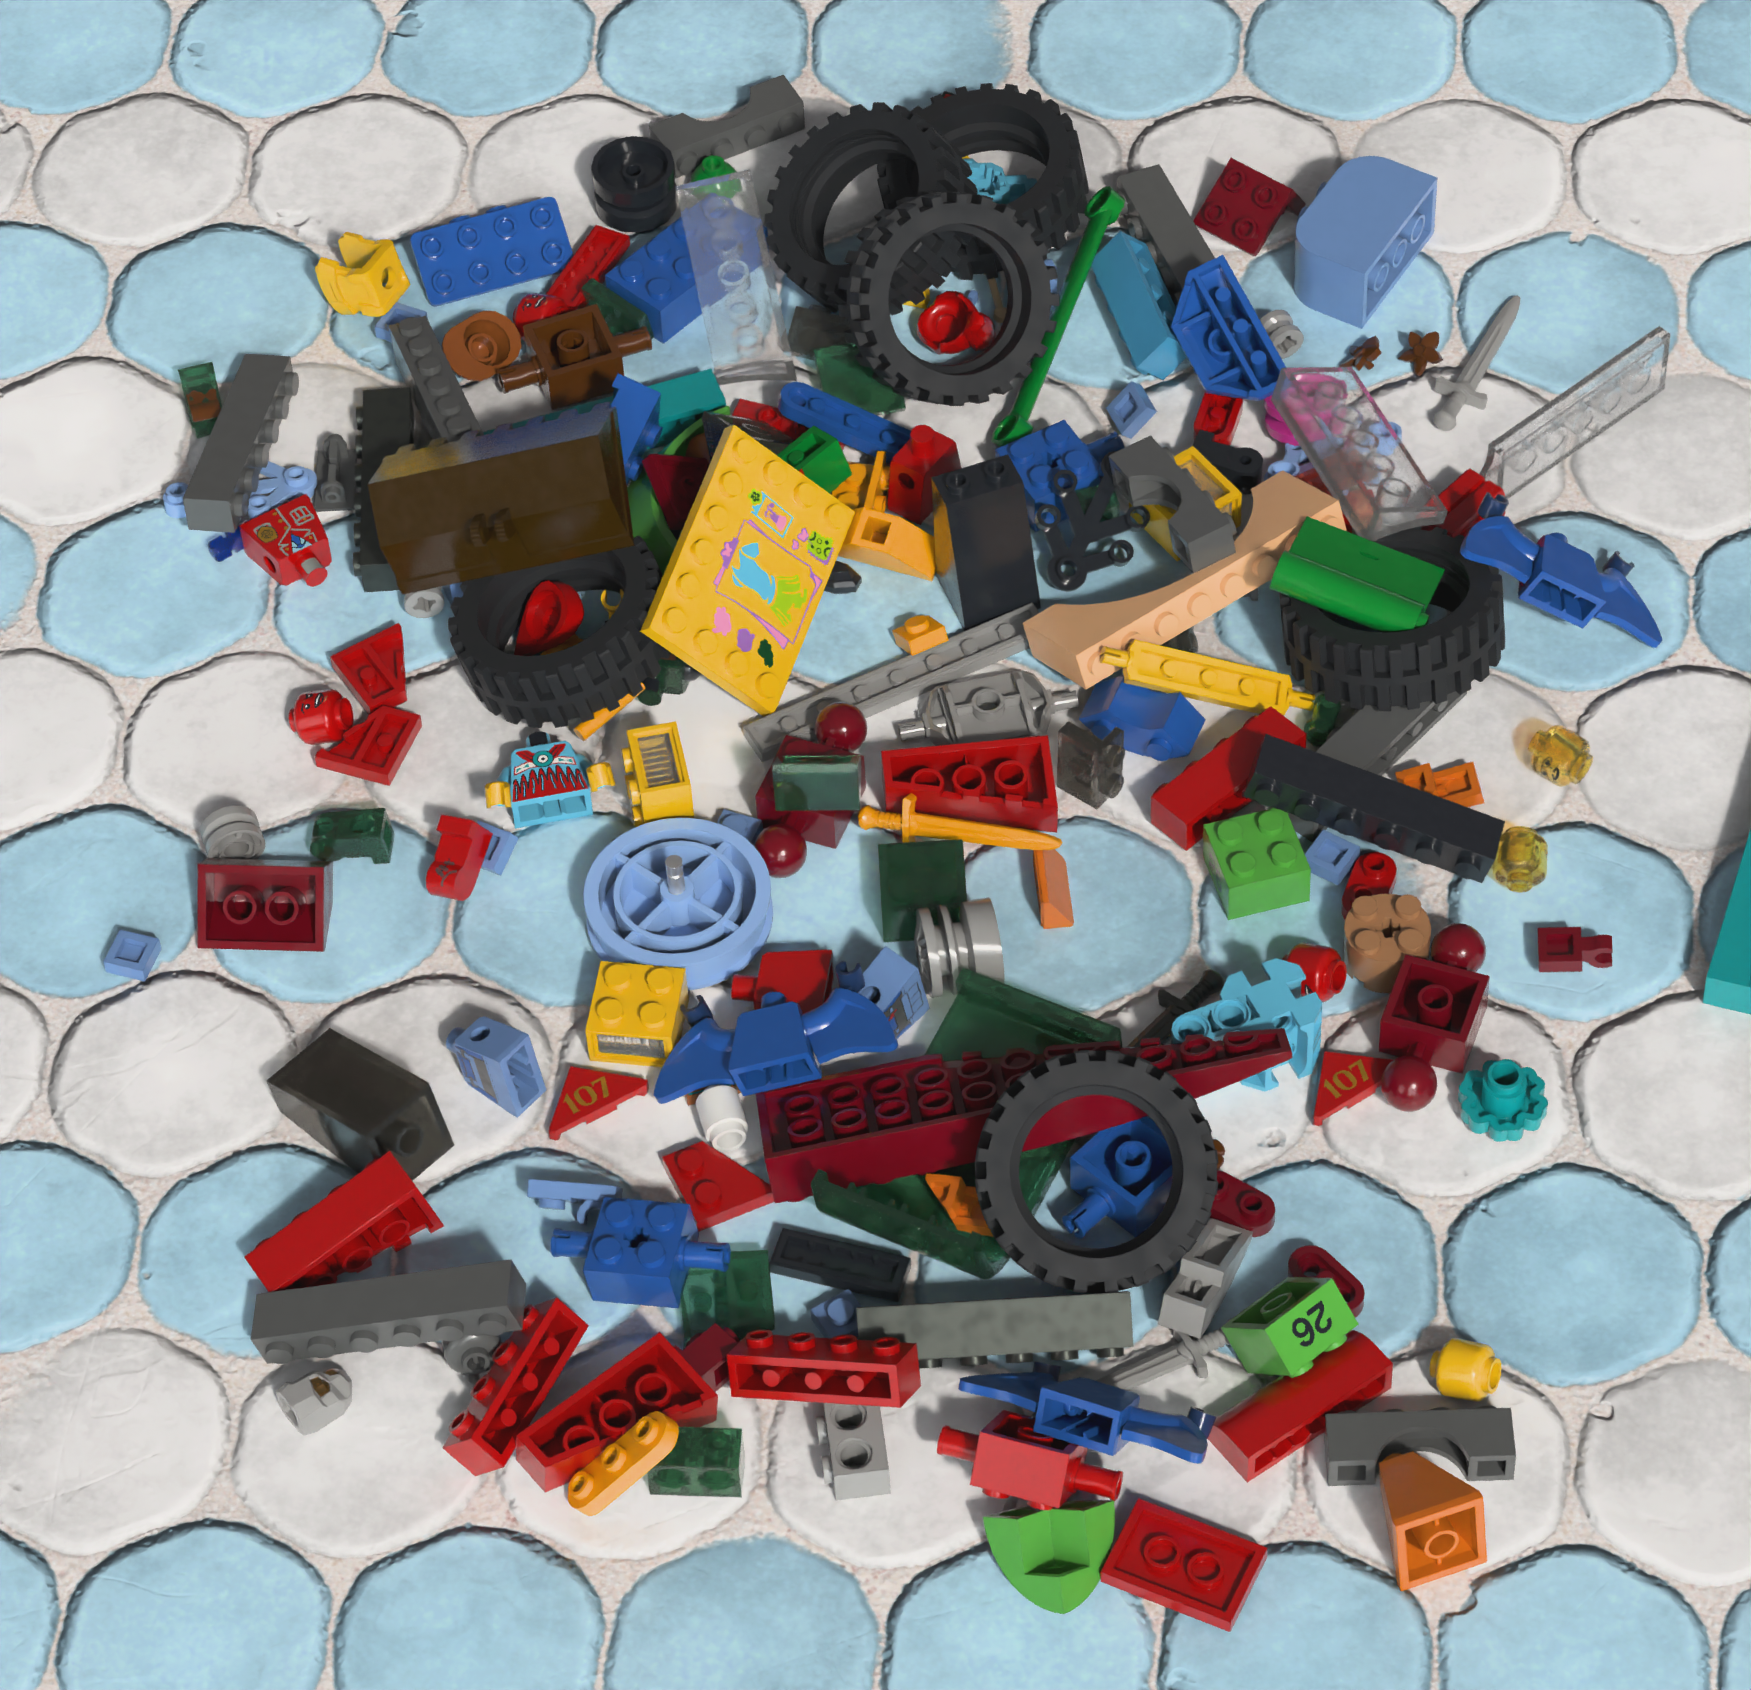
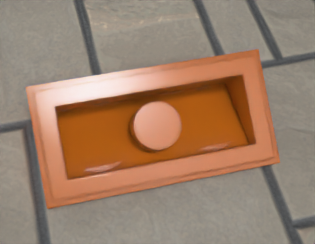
M1055 849L1033 850V868L1041 926H1043V929L1073 926V911L1064 858Z

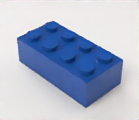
M711 193L605 275L608 307L638 328L646 326L650 336L664 344L770 261L769 248L766 241L768 236L767 227L714 193Z

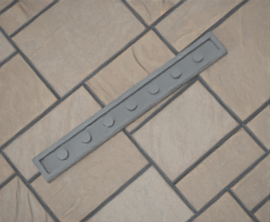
M1033 603L1027 604L948 638V641L914 656H905L743 726V734L761 762L775 758L786 735L811 742L817 740L814 731L815 721L821 710L829 704L835 702L853 704L860 709L865 718H868L931 691L934 687L945 685L1029 649L1030 646L1023 622L1040 612Z

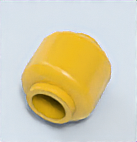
M1452 1338L1444 1344L1441 1351L1436 1350L1433 1353L1430 1361V1375L1436 1379V1386L1442 1395L1480 1402L1488 1393L1493 1394L1498 1387L1501 1377V1361L1499 1358H1495V1353L1491 1346Z

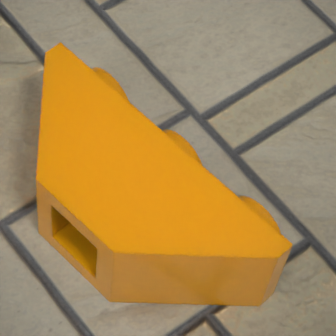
M864 507L852 509L855 511L838 556L933 581L936 572L934 536L902 517Z

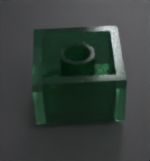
M963 839L878 844L884 942L914 941L917 924L916 910L919 908H929L934 926L938 925V905H945L947 907L952 923L960 922L961 902L967 901Z

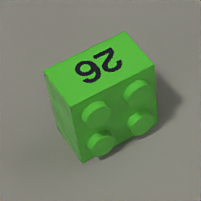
M1272 808L1203 825V858L1228 920L1310 901L1311 868L1287 812Z
M1287 1277L1223 1325L1221 1329L1247 1373L1267 1374L1268 1376L1285 1375L1294 1378L1311 1369L1314 1365L1312 1360L1323 1351L1328 1352L1341 1346L1347 1340L1346 1334L1359 1324L1332 1278Z

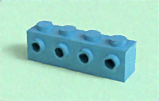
M1119 231L1094 258L1091 267L1096 275L1095 283L1103 291L1108 302L1106 307L1120 329L1118 334L1131 353L1130 361L1132 365L1144 375L1149 373L1164 380L1187 358L1171 330L1176 307L1147 244Z

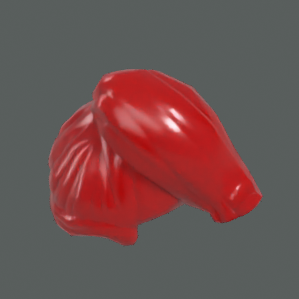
M946 291L937 295L933 304L925 308L921 313L916 326L917 336L920 340L939 355L944 353H960L970 347L975 351H983L991 345L996 337L995 325L990 317L982 312H978L974 304L963 293L957 291Z

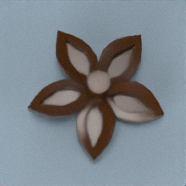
M1435 331L1422 337L1414 332H1410L1408 342L1413 349L1405 351L1398 358L1407 363L1414 362V371L1420 377L1426 369L1427 361L1432 364L1443 361L1440 353L1435 350L1439 344V333Z
M1373 336L1367 339L1361 346L1351 347L1349 352L1353 357L1339 366L1342 370L1354 366L1357 371H1360L1364 365L1368 370L1374 367L1372 361L1382 353L1379 350L1378 338Z

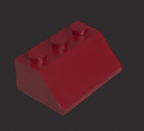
M208 858L198 864V948L324 952L333 905V861Z

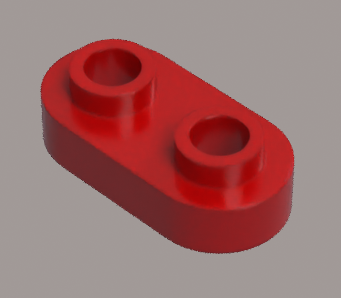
M1205 392L1194 422V441L1201 429L1215 433L1214 442L1230 446L1242 415L1243 399Z
M1370 852L1357 859L1342 896L1341 913L1344 920L1356 898L1377 894H1392L1396 883L1397 867L1391 857L1379 852Z

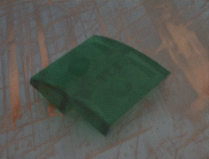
M850 343L813 350L819 386L823 392L875 415L905 411L904 396L894 393V388L878 383L872 378L875 372L870 367L859 364L854 357L860 352L856 344Z
M768 1250L731 1251L730 1264H728L729 1268L726 1272L713 1269L689 1268L680 1294L683 1348H685L687 1342L695 1334L705 1332L714 1323L721 1328L727 1327L731 1329L739 1340H742L751 1331L775 1330Z

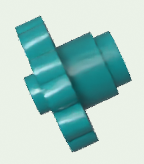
M1488 1060L1483 1064L1482 1071H1468L1464 1081L1459 1085L1458 1100L1462 1104L1461 1120L1468 1124L1470 1130L1476 1134L1489 1132L1490 1137L1496 1142L1506 1140L1518 1141L1522 1138L1524 1130H1538L1542 1120L1547 1115L1548 1100L1544 1097L1545 1082L1537 1076L1534 1069L1530 1067L1521 1068L1512 1060Z

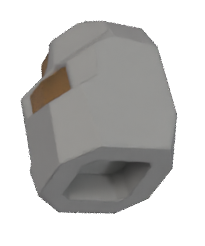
M336 1368L323 1372L312 1371L294 1382H286L276 1391L278 1404L296 1430L305 1436L319 1431L344 1415L352 1402V1380L344 1370Z

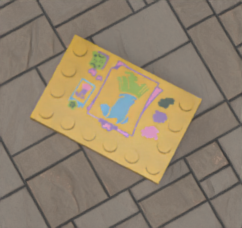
M736 425L726 427L640 632L763 717L774 713L855 511Z

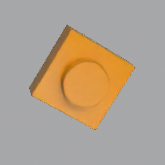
M929 615L912 617L905 621L904 626L892 630L896 645L912 656L948 641L945 626Z

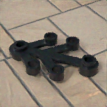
M1117 451L1106 454L1100 462L1098 474L1101 481L1085 515L1075 492L1077 486L1076 475L1070 470H1060L1052 479V490L1060 497L1074 534V539L1069 549H1067L1057 526L1061 520L1059 509L1052 504H1045L1039 508L1035 515V523L1043 531L1053 557L1047 565V577L1050 583L1058 590L1065 592L1074 591L1082 586L1088 573L1112 565L1117 567L1127 565L1133 557L1134 550L1132 545L1126 540L1113 542L1108 551L1086 557L1083 556L1090 543L1127 531L1140 532L1149 523L1150 514L1144 506H1132L1126 514L1100 522L1116 488L1113 482L1109 455ZM1067 478L1071 483V487L1068 489L1061 488L1058 484V479ZM1049 512L1054 516L1055 521L1050 524L1045 523L1041 518V514ZM1130 514H1140L1143 517V523H1133L1130 519ZM1118 547L1123 548L1127 552V558H1117L1114 554V549ZM1064 564L1072 566L1075 572L1074 575H1064L1061 571V566Z

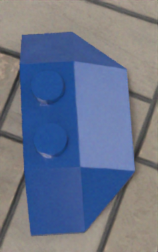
M1224 255L1188 271L1171 324V330L1205 392L1260 401L1294 385L1292 376Z

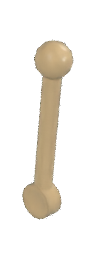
M988 279L996 308L993 318L996 322L1003 323L1007 308L1002 305L996 279Z

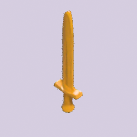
M912 793L902 800V814L880 812L870 805L862 807L858 813V824L864 830L879 827L902 831V850L904 853L911 852L917 846L915 836L1029 850L1057 849L1062 845L1061 839L1038 831L916 813L915 803L917 797Z

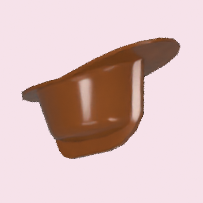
M481 311L473 314L452 327L444 335L442 350L452 370L457 375L472 381L488 379L497 374V369L508 367L518 357L521 349V337L515 324L508 317L496 311Z

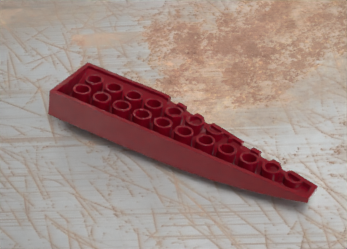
M1278 1028L1227 1032L1223 1040L1213 1041L1209 1037H1204L1203 1034L1186 1035L1185 1041L1182 1044L1161 1045L1160 1037L1141 1039V1046L1121 1048L1120 1040L1052 1045L1047 1046L1043 1054H1034L1029 1050H1025V1048L1007 1049L1003 1057L983 1058L981 1051L963 1052V1060L943 1061L942 1054H932L822 1076L821 1079L756 1093L764 1159L774 1202H799L809 1196L829 1192L842 1193L853 1187L872 1183L886 1184L897 1178L916 1174H933L940 1169L974 1163L982 1128L996 1101L1026 1071L1055 1056L1081 1050H1112L1140 1057L1150 1061L1152 1065L1164 1072L1167 1071L1196 1099L1292 1059L1291 1047L1285 1029ZM1085 1095L1071 1098L1050 1109L1037 1121L1026 1138L1022 1152L1095 1133L1148 1115L1135 1105L1112 1096Z

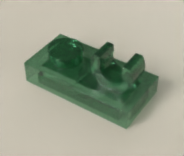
M593 278L582 287L587 303L585 307L594 304L598 305L613 336L617 333H625L638 329L641 326H646L651 340L654 338L646 313Z

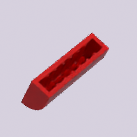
M1351 1330L1346 1334L1347 1340L1341 1346L1328 1352L1323 1351L1312 1360L1314 1365L1304 1374L1294 1378L1281 1375L1216 1417L1208 1440L1248 1483L1324 1433L1325 1414H1337L1345 1410L1357 1411L1391 1389L1393 1363L1368 1337L1358 1331Z

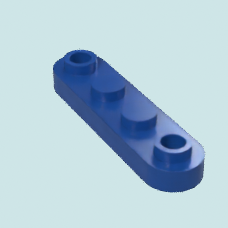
M791 382L781 389L777 405L783 416L808 428L814 425L838 439L839 442L875 458L877 451H886V463L890 464L894 455L911 438V430L808 384Z

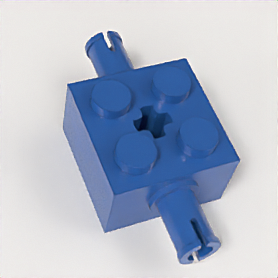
M1062 420L995 449V458L1008 454L1024 484L1029 525L1036 533L1041 529L1035 523V515L1039 508L1045 504H1052L1059 509L1061 513L1060 522L1068 519L1060 497L1053 492L1051 487L1052 479L1058 471L1070 470L1076 475L1077 486L1075 492L1084 512L1088 509L1100 484L1101 478L1098 474V467L1103 457L1110 452L1119 451L1125 448L1121 437H1118V433L1115 431L1089 444H1085L1067 422ZM1067 478L1058 479V484L1061 488L1068 489L1071 487V483ZM1044 512L1041 514V518L1045 523L1050 524L1055 521L1051 513Z
M1145 1116L1122 1125L1101 1130L1070 1157V1188L1084 1198L1075 1208L1062 1217V1222L1070 1234L1078 1228V1231L1074 1233V1237L1078 1239L1083 1238L1105 1216L1112 1219L1134 1237H1137L1160 1215L1171 1189L1172 1159L1165 1137L1153 1120Z
M604 1197L596 1226L592 1232L555 1228L553 1231L554 1236L551 1237V1254L553 1257L586 1258L583 1273L593 1301L679 1308L690 1268L713 1269L726 1272L729 1268L728 1264H730L731 1257L729 1243L698 1242L699 1232L690 1204Z

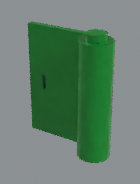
M1307 516L1289 552L1285 550L1282 553L1273 574L1270 589L1382 633L1401 632L1427 626L1430 615L1425 612L1445 569Z

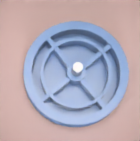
M668 818L645 823L623 833L609 843L596 857L588 871L584 884L583 901L587 916L588 935L592 947L601 961L686 968L688 991L715 985L743 970L760 953L772 928L773 904L771 899V881L764 859L754 845L738 832L708 820Z

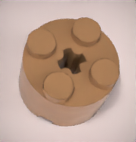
M1396 894L1360 896L1352 903V908L1348 912L1344 924L1343 961L1346 964L1347 974L1352 979L1355 976L1363 982L1364 988L1377 993H1391L1405 954L1429 960L1431 923L1417 897L1408 894L1402 896Z

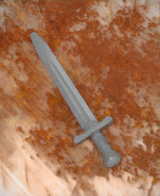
M1519 296L1511 298L1497 314L1456 382H1451L1442 376L1437 378L1434 390L1450 397L1444 408L1434 415V423L1439 429L1443 431L1452 430L1456 426V416L1464 404L1481 410L1485 409L1488 399L1487 394L1479 393L1475 390L1516 319L1520 306Z
M1221 1328L1195 1340H1192L1187 1334L1173 1330L1174 1338L1178 1344L1096 1381L1129 1390L1188 1364L1195 1366L1199 1378H1207V1363L1201 1355L1231 1344ZM1034 1412L1032 1417L1036 1418L1037 1412Z

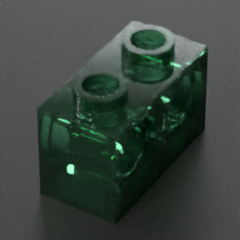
M679 1427L678 1439L672 1451L647 1472L650 1495L742 1498L745 1469L742 1429Z

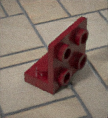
M1230 158L1193 222L1198 228L1252 256H1257L1280 216L1284 215L1285 211L1299 216L1306 203L1293 189Z

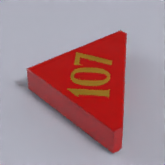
M1324 1051L1313 1125L1321 1126L1324 1119L1344 1107L1349 1109L1376 1093V1088L1381 1086V1077L1385 1068L1393 1060Z
M570 1066L548 1130L550 1139L559 1140L561 1133L583 1122L589 1124L617 1110L616 1105L636 1095L645 1096L649 1090L648 1080Z

